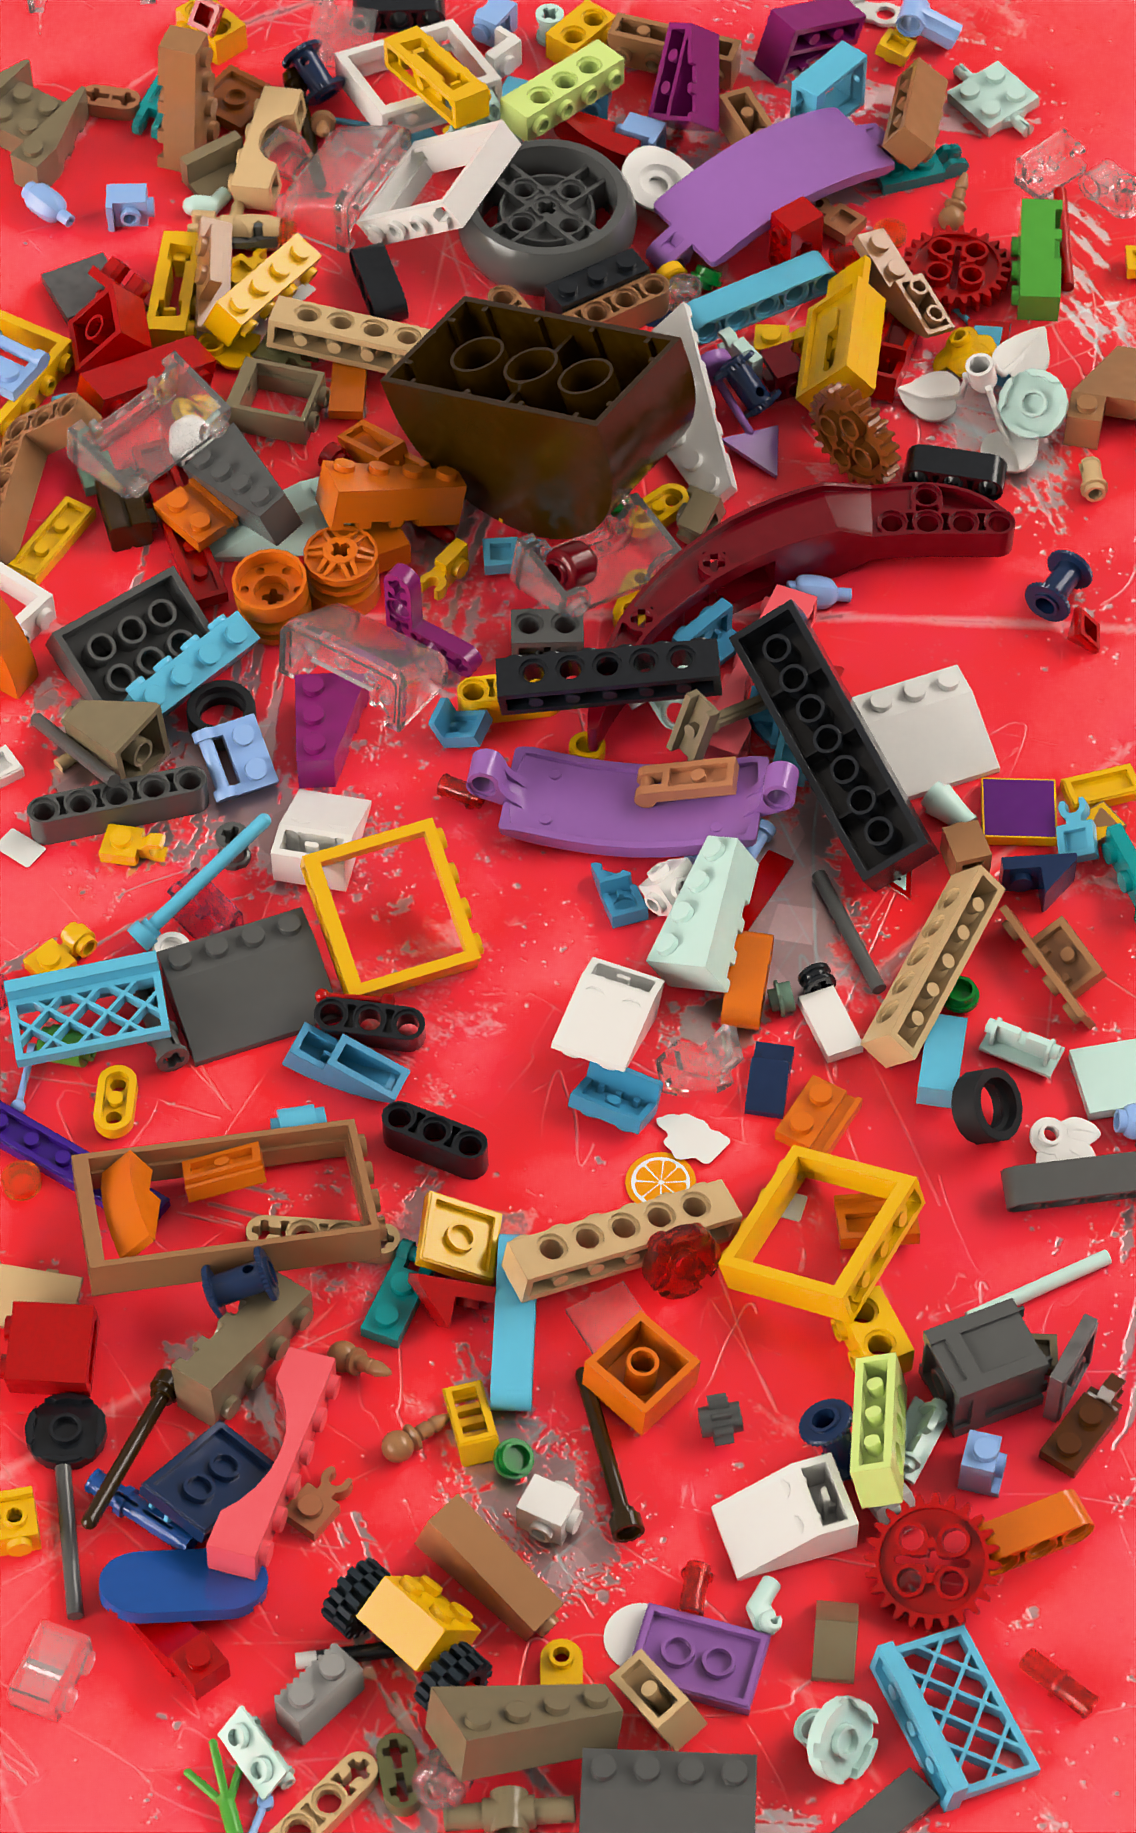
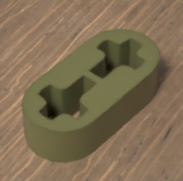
M390 1733L381 1738L376 1746V1758L383 1800L386 1809L391 1814L398 1817H407L417 1812L422 1804V1786L415 1747L407 1735ZM399 1748L402 1768L394 1769L390 1749ZM398 1781H404L406 1791L410 1793L406 1802H400L399 1797L396 1796Z

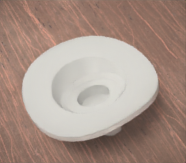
M642 146L633 150L624 161L621 169L633 192L635 203L654 212V202L693 171V168L679 156L657 146Z

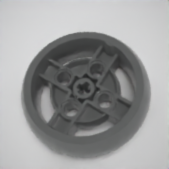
M536 139L520 142L522 145L466 225L458 229L463 249L474 266L483 275L498 285L512 286L518 293L545 297V285L630 249L637 226L636 203L633 192L622 172L598 151L579 143L558 139ZM496 205L498 207L497 224L490 228L483 218ZM603 207L611 218L601 229L595 227L597 221L596 211Z

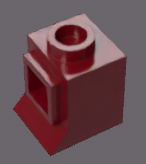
M794 339L760 350L759 354L763 357V363L766 366L762 370V381L769 392L776 389L781 390V395L775 401L778 402L790 397H796L801 360L796 352H794Z

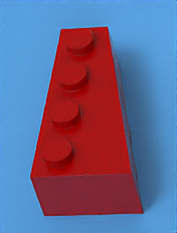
M190 335L80 373L77 393L102 416L100 426L87 438L93 437L98 449L176 406L178 401L184 396L210 387L217 360L194 335Z

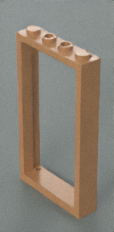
M355 1119L71 1155L74 1189L92 1296L202 1282L201 1269L203 1266L208 1265L213 1274L216 1275L255 1261L253 1251L258 1246L263 1248L270 1258L275 1272L381 1258V1241L387 1240L385 1217L377 1216V1212H381L378 1188L371 1189L370 1185L374 1184L373 1166L371 1161H364V1157L368 1156L366 1137L364 1134H358ZM257 1141L262 1152L264 1167L346 1157L361 1226L109 1260L104 1258L93 1189L101 1188L102 1173L129 1150L135 1153L152 1169L151 1182L183 1178L182 1161Z

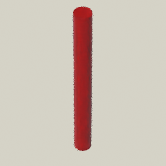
M1058 186L1053 190L1054 200H1063L1060 229H1062V241H1060V258H1062L1061 289L1065 292H1070L1075 286L1067 190L1063 186Z

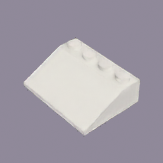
M957 664L852 697L910 801L925 796L928 790L938 781L944 785L949 784L951 787L1000 772V765L973 691Z

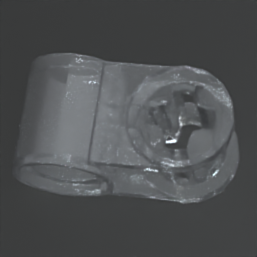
M1104 159L1079 176V188L1087 199L1094 201L1116 218L1128 219L1136 215V176L1129 174L1110 159Z

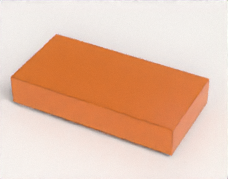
M333 362L328 409L329 419H364L368 369Z

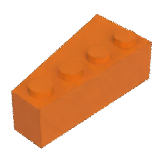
M337 458L335 461H322L315 500L330 530H342L344 523H356L355 527L357 529H371L372 522H382L390 528L402 527L405 521L409 520L417 526L459 525L467 485L459 471L447 466L429 469L411 463L404 464L403 466H391L381 461H371L369 464L355 463L345 458Z

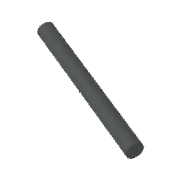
M35 713L31 717L30 723L107 786L114 788L120 783V776L41 713Z
M816 871L812 875V879L873 994L882 993L886 989V985L826 871Z
M59 1464L55 1466L66 1613L69 1620H79L83 1618L84 1612L72 1472L69 1464Z

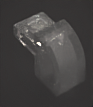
M723 1024L702 1045L675 1040L655 1060L659 1080L663 1082L662 1093L684 1098H694L719 1093L734 1084L732 1070L744 1059L737 1028Z

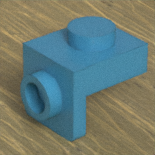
M440 698L428 724L443 748L480 747L493 718L487 710L456 711L448 698Z

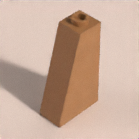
M458 1493L428 1520L414 1544L525 1642L535 1633L543 1638L560 1621L555 1614L564 1603Z

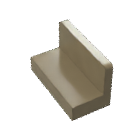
M234 130L179 157L182 182L194 195L212 196L220 187L228 189L229 175L235 172L237 166L236 157L238 149L243 148L242 137Z

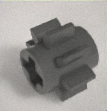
M726 1393L706 1396L708 1405L697 1408L702 1438L713 1437L715 1446L735 1443L733 1434L744 1431L739 1401L728 1402Z

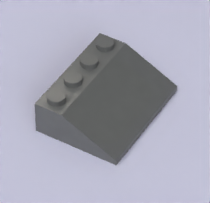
M173 565L53 632L45 646L64 676L85 700L123 701L128 695L125 689L140 676L147 680L156 673L153 667L163 658L170 655L174 659L183 651L180 647L195 634L200 638L210 631L207 628L210 623Z
M302 907L156 952L164 989L195 1067L298 1035L304 1022L315 1027L314 1009L318 1004L314 996L315 992L320 988H324L329 993H333L314 934ZM329 1014L322 1019V1022L326 1025L341 1021V1017L337 1014Z
M583 1748L579 1833H755L757 1755Z

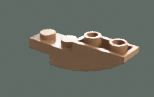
M884 228L856 235L852 242L860 257L867 255L871 259L868 284L886 299L885 308L899 322L924 338L954 330L955 325L922 273L912 274Z

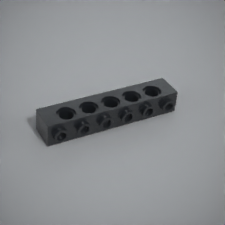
M698 637L690 641H658L654 644L636 646L623 644L615 648H584L580 651L561 653L549 651L544 654L529 656L516 654L496 659L497 698L501 716L684 699L686 693L696 689L704 697L722 695L717 638L707 639ZM682 665H687V666H688V667L683 668V669L677 668V667L682 666ZM643 669H651L648 672H640ZM608 672H614L612 675H603ZM569 676H577L573 679H566ZM534 679H541V680H539V681H537V682H530L531 680H534Z

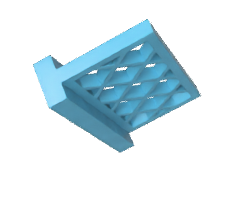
M156 950L3 981L8 1001L18 1068L172 1037L162 973ZM155 987V991L146 1001L133 995L136 991ZM117 997L108 1009L95 1003L99 998ZM126 1002L139 1008L129 1020L116 1014ZM75 1003L79 1005L69 1017L56 1011L60 1006ZM88 1010L101 1016L91 1028L78 1022ZM41 1012L31 1025L19 1019L21 1014ZM147 1013L159 1018L161 1021L160 1026L146 1029L138 1024ZM49 1018L62 1023L52 1036L40 1030ZM109 1021L122 1027L116 1035L105 1036L99 1032ZM71 1029L84 1035L77 1043L67 1044L61 1041ZM33 1036L45 1042L40 1050L24 1053L23 1047Z
M965 1625L895 1646L893 1641L877 1646L869 1668L930 1787L940 1797L939 1804L944 1813L959 1808L963 1800L1039 1774L1041 1768ZM958 1640L966 1655L963 1663L940 1654L942 1645ZM915 1654L931 1661L926 1675L910 1669L904 1657ZM935 1663L959 1673L954 1687L930 1677ZM963 1675L981 1683L985 1691L982 1699L958 1689ZM926 1687L950 1697L945 1711L927 1704L923 1696ZM954 1699L978 1709L973 1723L949 1714ZM982 1712L1000 1719L1004 1727L1001 1735L977 1726ZM945 1724L969 1733L963 1748L946 1741L942 1733ZM973 1736L997 1745L992 1760L968 1750ZM1004 1748L1018 1754L1024 1766L1011 1769L997 1763L1001 1749ZM964 1760L988 1770L985 1779L969 1784L961 1769Z

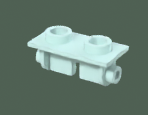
M990 1017L984 1030L986 1035L978 1049L1050 1079L1065 1047L1056 1044V1039L1052 1038L1049 1040L1032 1032H1025L1022 1028L1004 1022L1001 1017L997 1019Z
M915 1396L906 1411L904 1479L912 1485L915 1484L947 1423V1404L939 1398H933L931 1402L925 1403Z
M241 1705L217 1735L264 1801L277 1786H280L282 1790H286L296 1782V1778L293 1776L295 1769L287 1764L278 1750L275 1751L272 1748L273 1742L260 1725V1719L257 1716H252Z

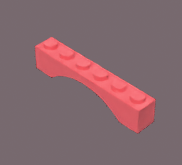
M777 584L771 597L765 596L759 613L760 618L792 599L805 613L812 627L816 621L817 596ZM737 652L733 662L734 669L732 673H726L722 680V695H720L718 701H711L719 711L746 700L749 690L753 685V681ZM748 717L721 727L717 733L712 734L703 759L736 756V758L747 757L751 750L752 731Z
M289 1346L276 1376L277 1404L284 1417L286 1427L280 1453L270 1471L253 1490L239 1501L220 1511L206 1544L208 1568L256 1581L261 1567L269 1565L274 1551V1542L272 1540L275 1532L281 1533L284 1529L288 1515L286 1505L289 1498L295 1499L299 1492L302 1478L299 1473L303 1464L308 1466L312 1460L315 1448L313 1438L316 1432L322 1433L328 1417L326 1406L329 1399H336L340 1389L341 1376L336 1375V1358Z

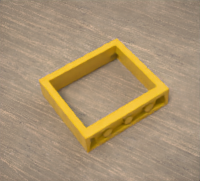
M0 310V330L2 335L33 350L41 349L49 353L50 360L46 369L15 402L8 400L0 409V448L5 432L11 422L19 416L38 408L46 397L53 394L56 385L65 374L67 375L71 372L70 369L74 365L71 346L72 339L3 310Z
M433 817L302 856L300 868L343 994L382 996L385 993L392 994L478 967L481 959L480 955L484 954L482 940L478 932L472 933L468 922L469 919H472L469 903L466 897L460 898L456 887V884L460 883L458 871L454 862L448 863L444 852V849L448 848L447 840L441 827L436 828ZM424 837L463 952L361 983L322 867Z
M793 1145L786 1157L779 1162L774 1176L767 1187L761 1190L748 1217L742 1220L734 1239L720 1256L718 1265L727 1287L852 1324L926 1203L918 1179L915 1176ZM805 1178L887 1199L834 1285L753 1263V1260Z

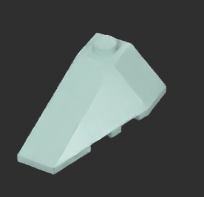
M319 477L300 481L283 490L303 524L282 543L276 546L239 522L238 527L234 528L232 526L226 530V535L209 546L215 562L242 561L246 556L266 549L284 550L294 556H304L303 549L308 539L318 530L328 527L315 500Z

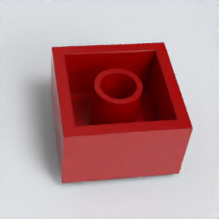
M113 282L68 321L75 370L79 374L152 349L143 299Z

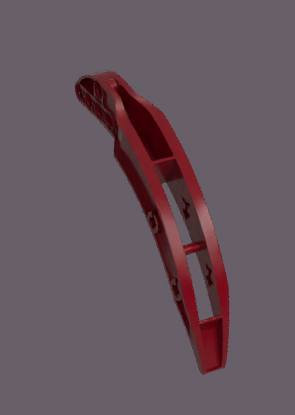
M821 482L802 487L763 501L729 517L681 549L636 594L618 620L606 648H615L623 644L636 646L654 644L658 641L672 642L673 635L680 627L690 624L705 607L709 606V594L716 591V602L723 597L733 605V614L762 601L765 596L771 597L777 584L786 586L788 580L795 581L796 577L802 574L820 575L832 579L870 560L1002 557L1009 554L1012 550L1016 521L1010 512L989 498L962 487L943 483L903 482L866 485L844 482ZM638 615H645V620L638 626ZM643 669L640 672H648L651 669ZM608 672L603 675H612L614 672ZM626 704L588 708L587 746L589 751L596 752L599 749L610 726Z

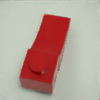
M189 1621L147 1624L129 1623L172 1677L177 1676L196 1701L231 1677L229 1661L204 1631H199Z

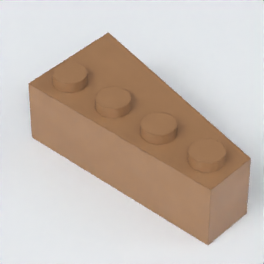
M171 24L158 45V85L162 86L158 100V113L164 115L161 128L157 130V142L163 143V151L157 156V167L181 172L179 157L216 140L220 132V123L216 121L218 99L214 97L213 91L215 73L211 71L213 50L209 47L208 33Z

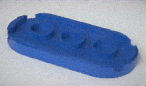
M207 1548L126 1553L111 1560L103 1568L99 1577V1599L102 1606L108 1612L110 1608L113 1612L118 1613L119 1619L137 1624L237 1619L252 1613L256 1605L260 1602L261 1604L263 1603L268 1592V1572L265 1566L261 1567L256 1581L208 1568Z

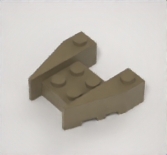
M25 59L0 72V147L12 152L10 158L15 184L24 188L28 182L34 181L35 183H45L51 187L61 177L65 169V160L67 156H71L75 148L74 142L79 132L82 133L89 119L86 87L81 86L63 102L34 88L30 61Z

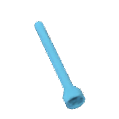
M266 813L258 815L149 920L146 917L141 922L136 920L127 929L129 934L148 952L158 942L156 938L161 934L159 930L270 826L271 817Z

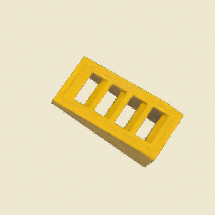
M482 1379L442 1389L462 1466L469 1467L493 1461L494 1451L500 1443ZM478 1399V1402L455 1407L457 1403Z

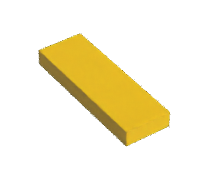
M65 496L7 566L35 584L40 585L97 517L96 509Z

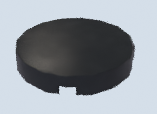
M72 1392L53 1394L44 1399L45 1403L41 1404L38 1408L35 1406L29 1413L25 1424L26 1443L34 1459L46 1468L55 1470V1466L59 1464H69L71 1470L80 1469L93 1462L103 1451L108 1437L105 1414L86 1395Z

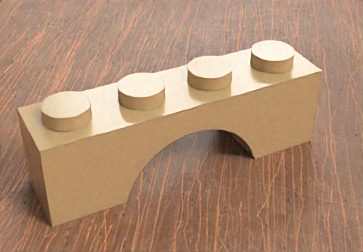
M264 85L260 99L257 98L254 103L253 120L247 124L245 129L244 146L238 149L235 172L229 175L228 191L232 193L234 202L241 201L245 208L274 211L282 184L277 164L268 160L266 156L276 144L299 136L307 109L302 89Z

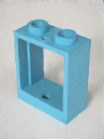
M843 40L792 81L790 118L829 107L839 109L847 118L864 105L868 55Z

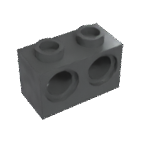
M527 608L511 610L512 655L529 656L540 655L549 651L561 653L584 649L583 608Z

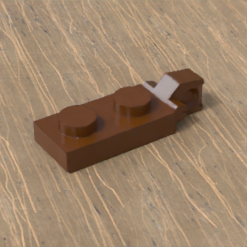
M1111 1373L1099 1390L1091 1386L1087 1392H1084L1041 1448L1039 1458L1074 1479L1118 1421L1123 1405L1117 1401L1124 1393L1122 1389L1126 1381Z

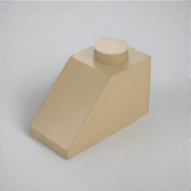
M641 1648L609 1676L613 1683L674 1751L678 1752L708 1724L685 1694Z

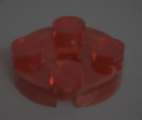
M698 1222L679 1225L668 1231L655 1232L647 1243L649 1249L643 1259L642 1274L650 1287L663 1298L675 1300L688 1297L702 1288L699 1282L707 1274L712 1278L719 1267L718 1262L721 1259L720 1246L707 1229ZM684 1258L681 1261L680 1266L676 1267L677 1262Z

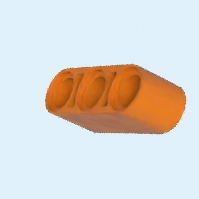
M743 931L742 934H737L734 946L737 957L735 965L729 966L727 978L731 982L728 993H724L720 1022L722 1026L751 1030L760 1029L772 960L774 935Z
M1073 1489L1060 1491L984 1522L979 1527L980 1531L993 1529L995 1532L986 1541L987 1545H999L1001 1550L991 1555L990 1560L1001 1563L1002 1569L990 1571L989 1575L1003 1574L1076 1544L1088 1537L1094 1531L1095 1524L1076 1491Z

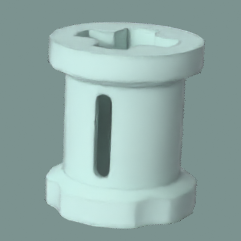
M553 3L543 4L535 12L536 20L539 23L536 41L546 47L545 33L564 18L562 7Z

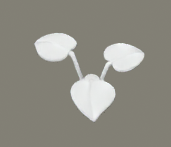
M1041 326L1007 339L995 349L992 358L986 353L973 354L966 361L965 368L967 372L962 374L963 381L961 386L957 377L952 373L934 371L922 375L906 385L899 386V396L905 407L917 418L927 422H940L955 414L957 409L956 400L964 398L970 383L974 390L987 394L1000 430L990 433L984 438L980 447L981 453L1002 457L1007 462V473L1018 474L1024 472L1031 467L1037 457L1038 440L1021 438L1008 428L1006 429L992 389L997 383V374L1001 378H1005L1008 375L1014 377L1018 373L1030 368L1047 370L1050 362L1047 330L1045 326Z

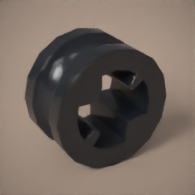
M823 962L809 965L798 975V982L803 987L804 994L832 985L835 987L837 982L831 974L828 964Z

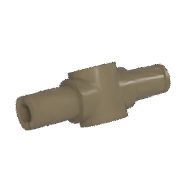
M516 1785L494 1788L490 1791V1797L482 1798V1802L443 1805L445 1832L484 1829V1833H530V1830H537V1825L576 1823L574 1795L535 1798V1794H528L527 1789Z

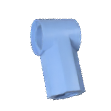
M903 0L896 21V29L903 36H922L947 50L952 49L963 26L931 9L928 0Z

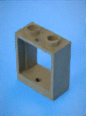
M246 356L225 403L227 427L234 422L240 432L306 445L311 432L316 433L318 430L321 408H326L329 403L330 388L326 387L325 372ZM258 389L308 399L301 417L251 407Z

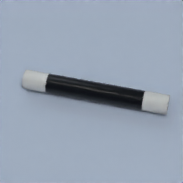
M384 1642L341 1647L356 1662L400 1657ZM324 1649L296 1652V1669H305V1666H311L312 1661L318 1660V1655H324Z

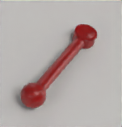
M320 988L314 995L318 1003L327 997L395 1005L396 1002L394 995L391 993H385L382 996L329 993L328 990Z

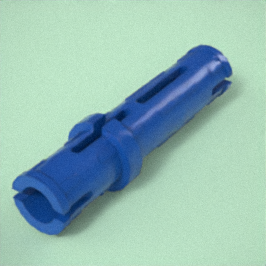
M100 1468L96 1469L88 1478L84 1490L95 1496L107 1474ZM120 1484L109 1504L112 1507V1513L120 1518L126 1516L176 1550L194 1549L198 1540L174 1521L166 1523L163 1520L165 1514L156 1507L153 1509L149 1508V1502L139 1496V1490L131 1485L125 1487Z

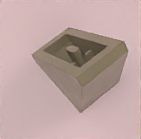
M816 1600L811 1681L854 1684L859 1603Z

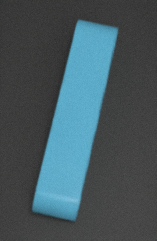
M810 251L687 302L686 304L691 308L693 315L691 321L693 329L698 334L699 344H707L719 339L717 332L727 327H731L736 332L825 295L828 280L837 273L818 251Z
M499 1234L490 1387L491 1411H532L537 1299L521 1303L501 1266L507 1242L523 1234Z

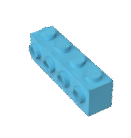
M238 610L228 618L223 613L207 626L210 631L200 638L195 634L180 647L183 651L174 659L168 655L153 667L156 673L147 680L140 676L125 689L128 695L123 701L155 702L161 706L162 715L165 718L187 701L192 692L201 685L213 681L248 654L260 640V637Z

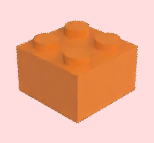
M640 1310L585 1361L582 1385L591 1390L600 1401L643 1436L697 1385L701 1361Z

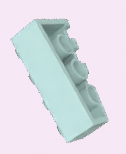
M707 836L646 959V962L661 979L665 980L668 986L728 993L731 981L727 978L729 966L735 965L737 952L734 946L737 934H742L745 924L742 913L744 906L750 904L759 863L738 838Z

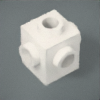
M689 858L668 859L666 862L656 864L647 872L648 878L638 886L645 896L644 900L647 907L657 914L658 917L669 915L693 866Z

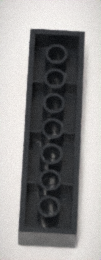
M790 599L730 636L729 640L863 882L874 892H877L937 856L939 852L805 613Z

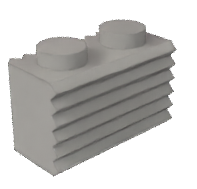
M336 1643L330 1644V1649H324V1655H318V1660L312 1661L311 1666H305V1672H299V1678H293V1683H287V1689H281L280 1695H274L277 1723L301 1745H305L365 1689L362 1667Z

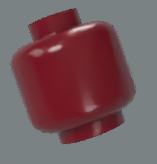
M572 540L549 551L544 565V574L547 581L562 592H572L593 582L598 570V560L595 552L587 544L577 540Z

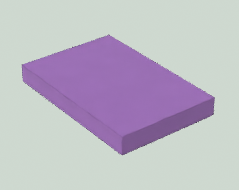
M648 1602L632 1656L641 1648L690 1701L749 1716L771 1642V1634Z

